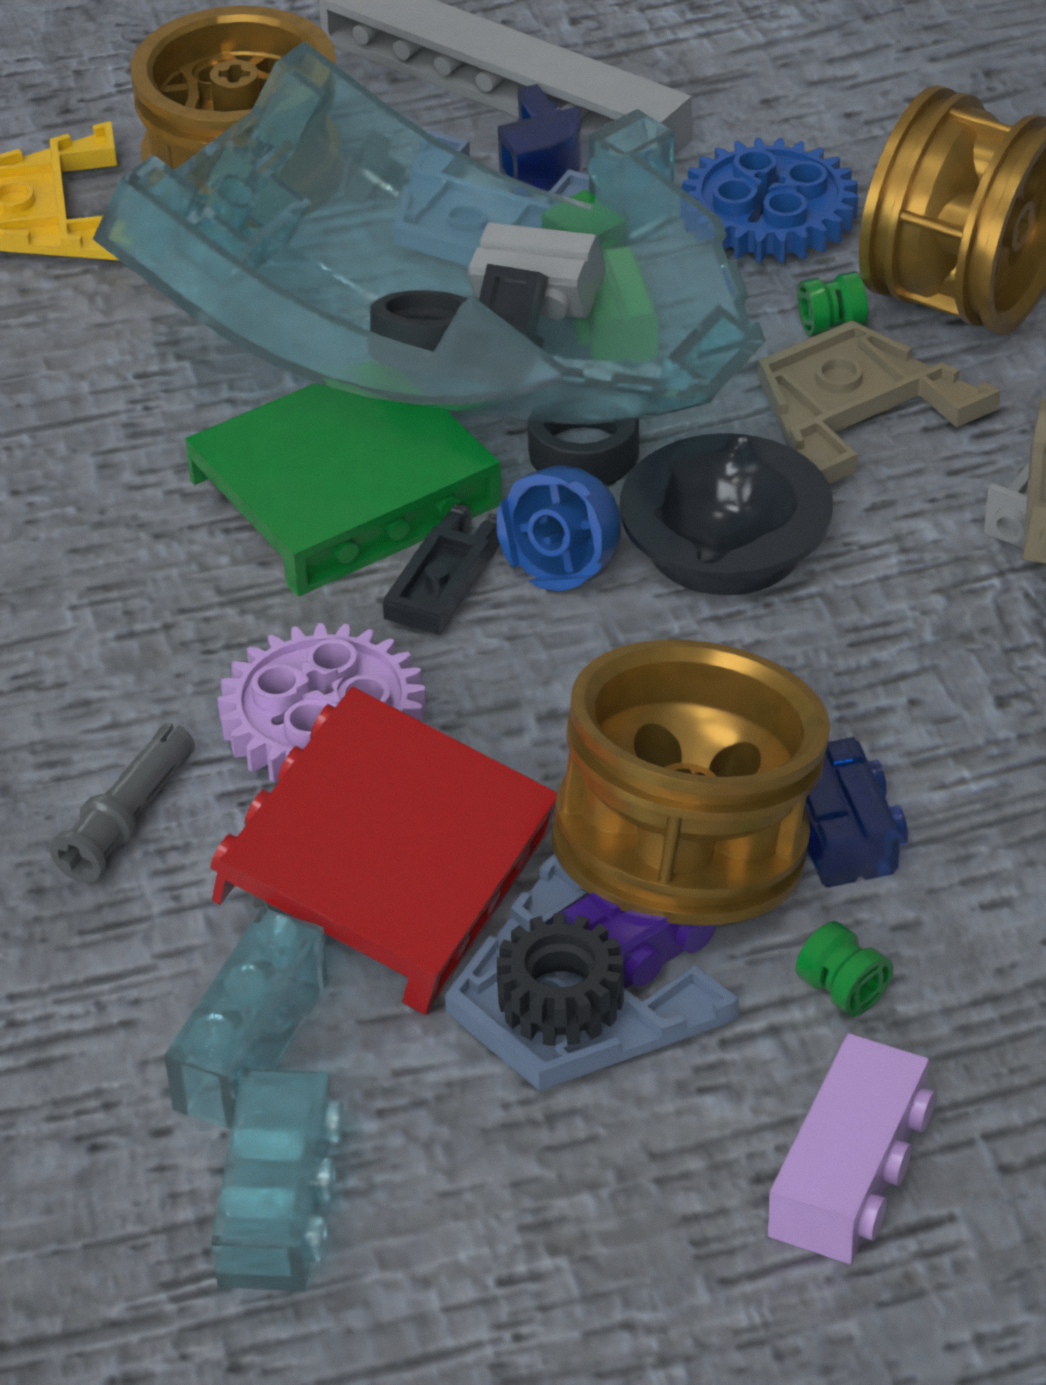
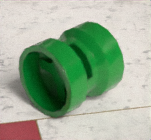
M856 271L839 274L834 281L823 282L819 278L799 282L797 288L798 310L802 326L809 337L819 335L830 330L831 327L840 326L849 321L866 326L868 321V301L863 281Z
M832 921L818 928L808 938L796 960L795 971L797 976L812 988L817 990L826 988L830 992L832 1003L847 1015L855 1017L862 1015L872 1008L881 998L891 981L894 967L892 961L878 950L871 947L865 949L860 947L857 935L838 921Z

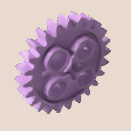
M318 623L314 634L310 636H305L297 626L291 628V640L284 642L272 634L267 636L269 647L267 651L250 646L247 648L248 663L238 661L231 663L232 678L221 680L222 696L218 697L222 735L224 741H231L232 755L234 758L247 756L248 770L251 772L268 765L269 780L272 782L278 780L279 771L289 752L295 746L304 749L309 743L312 727L322 709L327 704L336 707L351 686L423 723V712L426 711L425 686L422 685L421 669L412 668L411 654L409 652L395 654V640L391 638L375 645L374 631L371 629L366 630L357 638L351 637L349 624H343L336 635L327 634L324 624Z

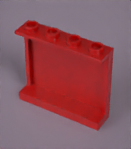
M351 686L336 707L327 704L322 709L310 733L311 740L306 747L302 749L295 746L289 752L278 774L279 782L271 792L262 789L257 794L248 809L244 821L246 826L236 837L229 833L218 846L210 865V869L217 872L212 901L221 905L235 886L247 891L408 977L402 1003L426 1015L547 836L555 812L558 792Z

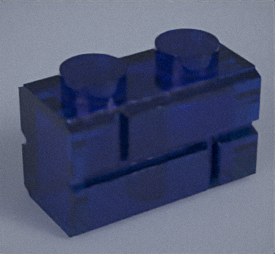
M855 737L830 741L824 754L822 775L814 790L807 796L804 808L810 823L807 851L821 884H824L826 888L854 883L861 876L864 880L893 875L896 869L899 868L900 845L907 844L908 827L902 808L899 805L889 807L885 798L887 785L882 765L877 759L868 761L859 740L857 741Z

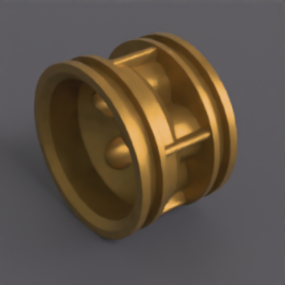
M941 85L930 86L919 93L905 109L891 132L878 161L868 191L859 237V268L861 278L867 289L884 296L892 295L893 298L904 303H917L959 317L964 322L974 326L984 325L989 331L1005 335L1015 331L1035 308L1046 289V117L1029 114L1012 126L999 122L993 113L985 111L981 100L976 96L967 93L957 94L953 89Z
M678 639L653 640L625 645L600 655L582 669L572 688L570 713L566 728V739L569 748L567 771L559 785L552 826V845L557 860L571 879L588 893L592 894L594 892L607 901L618 905L620 910L625 912L630 909L649 915L664 916L667 918L668 923L697 926L730 924L749 920L775 909L793 894L799 885L803 873L805 853L810 836V823L805 810L807 796L814 790L822 775L824 754L827 749L830 733V721L824 704L803 680L786 668L754 653L722 644Z

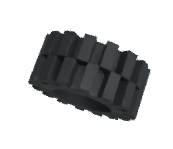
M566 913L553 914L554 924L545 925L542 916L530 919V932H527L521 925H518L511 931V941L505 939L502 941L499 947L500 957H497L498 1004L500 1012H505L506 1023L512 1029L519 1024L521 1025V1036L532 1040L539 1031L543 1034V1044L555 1046L556 1035H566L567 1045L569 1046L580 1044L581 1031L585 1030L592 1040L602 1034L601 1022L611 1027L617 1020V1010H622L624 1002L623 955H621L620 944L616 937L609 940L608 929L600 923L592 931H589V918L577 915L574 925L566 924ZM557 971L572 972L585 978L583 981L567 987H551L536 981L542 975Z

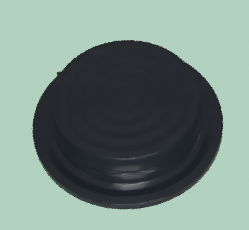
M716 433L675 441L655 450L642 459L631 470L623 484L620 494V514L624 530L630 540L639 550L651 558L654 565L667 578L680 586L701 593L741 595L760 591L780 582L795 569L799 561L807 557L819 546L828 533L832 522L833 496L823 473L813 462L796 450L762 437L746 434Z

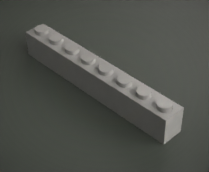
M319 0L321 29L327 34L335 47L657 171L691 141V95L437 0Z

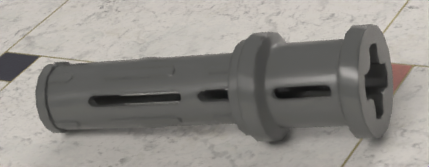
M173 723L163 724L149 744L136 756L113 786L105 794L90 797L80 808V819L72 829L60 832L50 843L52 860L68 877L83 883L95 882L105 871V859L115 848L124 847L135 834L136 817L162 789L177 768L195 750L192 736L183 727L178 725L167 739V736L173 730Z

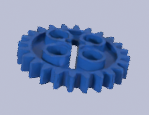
M756 138L754 147L749 148L741 142L735 141L733 152L717 147L715 148L714 159L701 156L699 158V168L689 167L688 180H683L682 218H687V229L689 231L698 230L699 242L714 240V251L716 252L732 247L734 248V258L739 259L747 252L754 253L756 262H762L766 254H774L779 262H784L786 253L794 252L801 259H806L807 248L811 247L823 253L826 251L827 240L840 243L842 241V231H851L853 229V219L857 218L858 182L851 180V168H840V158L838 156L824 160V148L820 147L808 153L804 151L805 142L800 141L792 148L785 147L783 138H778L773 146H766L761 138Z

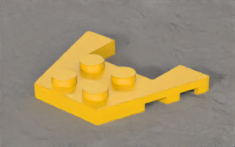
M111 121L93 125V135L71 141L68 133L51 138L50 148L26 156L22 155L20 149L0 154V251L121 261L130 260L123 213L77 219H67L63 172L117 166Z

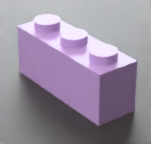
M847 1033L770 1190L768 1237L850 1265L863 1238L875 1240L881 1228L887 1207V1198L883 1197L889 1183L896 1186L901 1184L912 1152V1144L908 1143V1140L913 1130L921 1133L926 1130L934 1109L936 1092L926 1089L928 1058Z

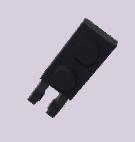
M454 504V507H451V511L446 514L440 525L433 526L384 597L382 603L384 619L440 635L490 558H493L497 548L500 547L497 537V514H488L474 535H470L467 533L472 520L471 509L464 505Z

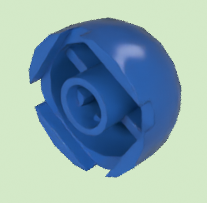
M557 465L532 472L518 479L511 486L513 488L510 490L507 499L501 501L497 510V537L504 556L513 568L520 565L526 573L538 577L529 580L530 583L538 588L561 592L581 586L591 580L613 559L620 541L621 514L614 495L600 479L580 468Z

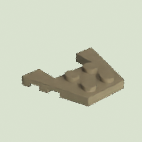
M854 321L844 323L758 360V380L790 448L813 462L823 473L828 484L857 472L858 453L836 434L853 424L876 414L890 411L901 403L921 396L955 427H959L998 410L1000 390L985 381L979 385V388L958 379V369L943 362L929 366L911 357V347Z

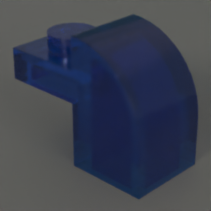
M538 84L518 88L519 121L497 126L499 171L513 191L532 196L550 191L569 169L579 172L581 168V117L577 107L560 111L557 103L550 102Z

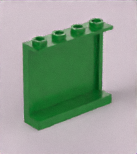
M377 357L185 438L190 481L197 485L210 479L283 557L286 584L298 597L423 541L434 525H440L446 514L451 511V507H454V504L469 507L472 519L498 507L502 501L500 461L401 366L384 362Z

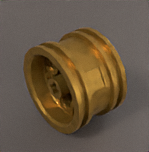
M245 5L215 7L189 13L167 22L149 34L136 48L130 68L135 111L143 125L147 127L141 142L145 191L153 205L168 218L185 226L208 232L232 234L262 232L290 225L312 215L327 204L338 191L344 176L343 146L340 126L330 112L338 95L336 57L333 43L327 34L313 22L294 13L270 7Z

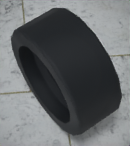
M409 290L379 297L370 307L371 352L382 361L397 366L418 369H441L454 311L476 314L478 304L467 297L431 290Z
M589 383L571 384L546 392L532 404L527 417L528 452L531 465L537 471L557 465L576 467L590 473L606 485L621 479L634 467L639 454V418L635 405L623 393L604 385ZM581 427L601 429L612 434V436L601 441L582 444L567 442L555 437L556 434L565 430Z

